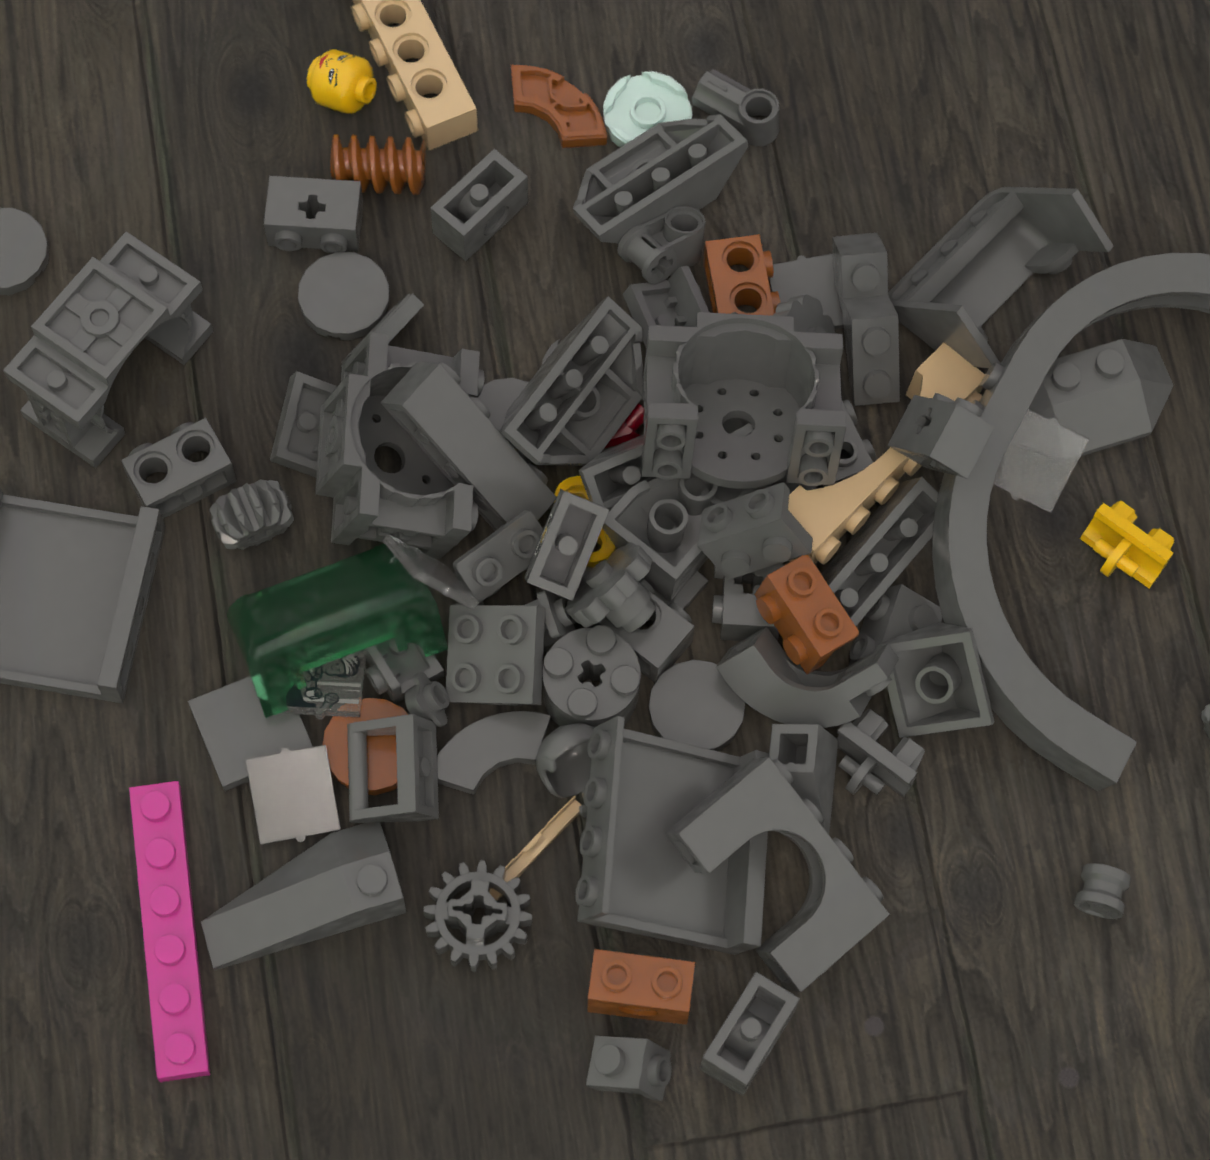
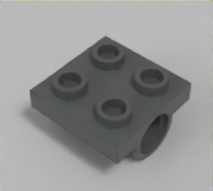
M450 605L446 691L449 696V702L508 706L541 705L545 607Z

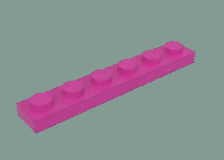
M179 781L130 787L157 1079L159 1082L210 1075L181 786Z

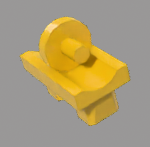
M1118 501L1111 507L1103 503L1095 512L1092 521L1080 539L1106 559L1100 569V572L1106 577H1109L1118 567L1130 577L1135 578L1147 588H1150L1173 555L1170 549L1174 543V538L1161 528H1153L1148 534L1133 524L1137 519L1135 510L1123 501Z

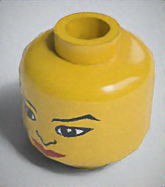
M331 49L323 53L322 56L316 57L307 73V86L311 90V95L315 102L342 113L353 114L359 111L365 104L371 102L376 92L377 84L375 78H373V71L369 62L365 58L340 50Z

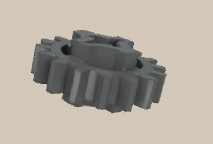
M480 860L477 872H470L467 865L463 862L459 864L460 876L454 878L447 872L441 874L445 886L443 890L435 887L430 888L429 896L436 905L424 906V917L436 921L425 927L428 938L440 936V939L435 944V951L440 955L451 950L450 960L452 966L456 967L465 958L469 959L471 971L476 972L480 960H487L488 965L494 970L497 969L498 955L503 954L510 960L515 958L513 942L526 945L528 941L527 934L520 927L532 925V914L521 911L531 905L529 894L516 895L521 888V880L516 877L506 882L504 866L500 865L491 874L487 872L486 862ZM471 887V890L459 900L452 899L463 889ZM490 888L502 894L510 907H507V903H498L490 894ZM475 908H484L485 916H483L481 924L472 923L471 916L474 915ZM446 925H450L451 929H459L467 939L466 944L455 939ZM497 932H505V934L500 939H498L492 944L486 945V941L490 939L494 934H496Z

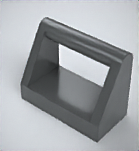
M415 714L347 724L349 822H411L439 819L437 739L434 722ZM396 735L398 804L369 808L367 736Z

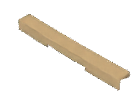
M575 795L505 867L506 882L516 877L519 878L532 862L579 815L581 804L576 800ZM490 888V894L498 901L502 894Z

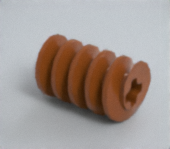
M339 134L333 135L331 145L332 180L361 181L362 193L366 192L371 180L375 192L379 194L384 193L388 181H390L394 194H402L405 184L408 182L412 195L420 194L424 185L426 171L425 138L420 150H415L411 137H406L402 149L397 150L393 136H388L384 148L379 149L375 136L370 135L366 147L361 148L357 135L351 136L347 147H342Z

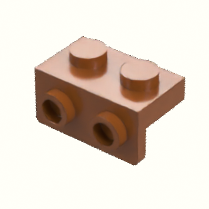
M802 555L767 575L754 594L757 598L756 604L761 616L767 623L774 624L784 639L783 647L787 656L794 664H800L807 675L823 666L835 650L851 642L859 635L857 627L808 555Z

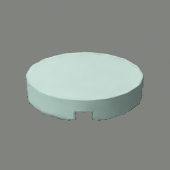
M654 71L642 72L640 76L631 78V75L621 78L609 90L603 104L604 125L612 142L621 148L658 123L692 119V108L684 87L673 78Z

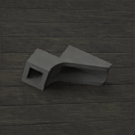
M878 233L832 237L833 277L842 309L850 392L853 405L900 402L898 314L888 296L887 250Z

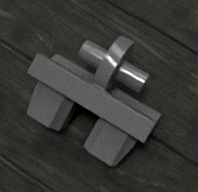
M871 709L866 710L853 723H844L837 731L839 734L837 737L838 749L846 754L838 767L852 776L845 789L854 795L864 785L874 794L878 795L887 785L904 798L913 786L918 773L916 770L924 756L925 750L916 742L906 737L900 741L892 753L880 745L878 740L886 732L888 724Z

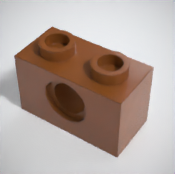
M594 949L587 1012L687 1025L695 962Z

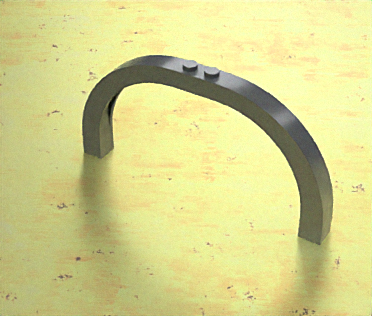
M1166 253L1144 256L1116 264L1088 277L1069 289L1032 321L1012 344L1000 364L994 362L981 382V386L986 391L980 402L977 400L972 402L983 410L980 418L995 426L971 474L967 479L944 473L937 497L933 522L932 560L935 588L944 623L973 629L991 709L1002 722L1035 752L1096 791H1100L1118 782L1137 741L1094 716L1063 694L1031 661L1016 639L1004 616L995 592L989 567L987 515L990 494L997 470L1011 440L1046 374L1070 340L1090 325L1110 316L1132 310L1183 308L1210 314V254Z

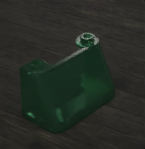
M381 544L368 551L263 590L243 595L227 611V621L265 718L288 710L286 695L294 685H296L297 690L307 687L302 672L389 639H394L399 652L408 649L407 643L419 645L426 658L448 650L438 606L432 592L405 548L398 544Z

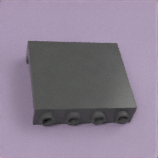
M0 488V683L123 704L166 528L160 509L141 506L139 515L133 516L4 495Z
M617 716L594 727V732L588 743V754L591 758L590 780L584 791V803L587 806L586 828L580 839V852L583 855L582 875L575 893L576 902L579 905L578 922L733 955L761 947L768 831L752 837L709 874L694 872L665 835V832L753 758L769 757V753L755 750L738 757L624 729L625 717Z

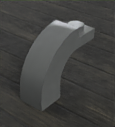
M766 626L729 648L716 668L732 690L745 703L761 714L784 724H819L823 728H827L859 718L870 701L871 696L877 694L891 683L890 674L899 658L890 645L886 644L844 669L831 672L815 670L807 675L800 664L796 665L790 660Z

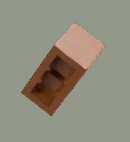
M760 234L705 241L703 265L712 313L731 314L736 312L738 314L773 316L776 313L777 305L780 303L778 291H770L768 278H773V261L770 250H762ZM741 264L749 270L737 272L732 270L730 266ZM750 305L756 308L757 311L744 313L737 307Z

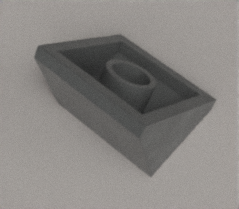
M937 622L877 645L879 649L889 644L899 658L890 674L892 681L887 686L900 738L993 725L995 721L972 628Z

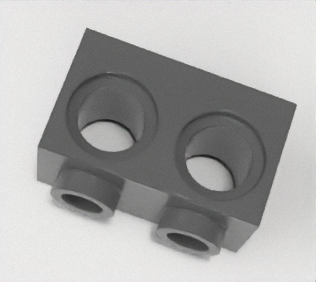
M206 418L196 423L186 422L172 431L170 436L154 444L145 443L139 445L129 453L128 457L121 460L127 479L142 506L160 509L163 519L237 482L232 462ZM197 451L209 453L204 460L199 462L187 460L191 454ZM162 472L167 474L158 483L145 482L147 477L153 473Z

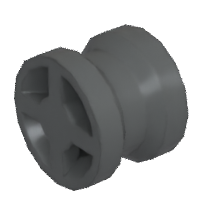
M1091 863L1083 865L1081 879L1084 882L1083 890L1076 894L1074 906L1080 911L1096 917L1107 919L1122 918L1125 905L1121 899L1123 892L1127 891L1130 887L1131 876L1121 869L1104 864Z

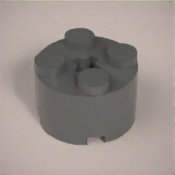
M602 625L577 629L557 640L547 652L543 665V699L546 710L551 715L552 720L559 727L580 722L596 727L617 716L625 717V725L630 720L639 698L641 671L635 651L626 640L614 633L611 628ZM586 679L600 681V685L594 687L590 681L585 683L583 681Z

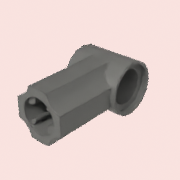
M714 69L710 72L706 71L699 80L695 93L692 96V104L710 115L721 114L734 128L740 131V134L748 140L750 145L765 146L771 144L777 138L779 133V101L771 91L765 89L751 90ZM761 115L767 117L763 120L752 119L754 116Z

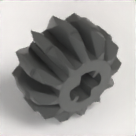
M260 479L255 483H245L242 487L231 489L228 494L219 496L209 509L212 517L211 522L218 538L222 540L226 549L244 550L249 546H258L265 541H271L276 535L283 534L294 521L291 511L292 506L288 496L282 490L279 482L274 480Z

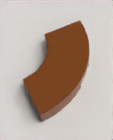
M511 65L514 112L533 114L547 121L558 133L562 148L607 145L606 129L602 116L586 93L579 91L575 86L565 81L564 76L556 72L535 66Z

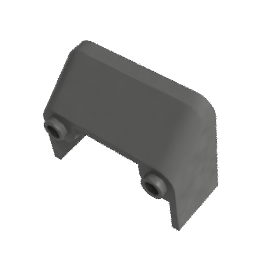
M1002 187L984 196L888 292V296L898 314V321L934 351L945 343L974 367L990 368L994 362L1000 364V361L988 345V336L981 326L1033 273L1058 274L1071 265L1072 257L1078 251L1109 252L1114 246L1078 189Z

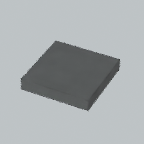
M279 665L188 701L224 792L249 782L245 759L281 753V749L284 747L289 748L291 751L313 747L297 708L281 706L285 679Z

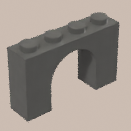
M770 757L753 758L666 831L665 835L694 872L708 874L752 837L766 831L781 833L798 846L805 857L809 870L807 897L798 913L755 951L785 989L802 992L890 914L881 904L884 896L877 885L868 877H861L852 866L851 862L854 861V857L848 847L838 838L834 837L832 839L822 827L821 823L824 822V818L818 808L806 798L802 800L793 789L791 784L794 782V779L789 770L777 759L772 761Z

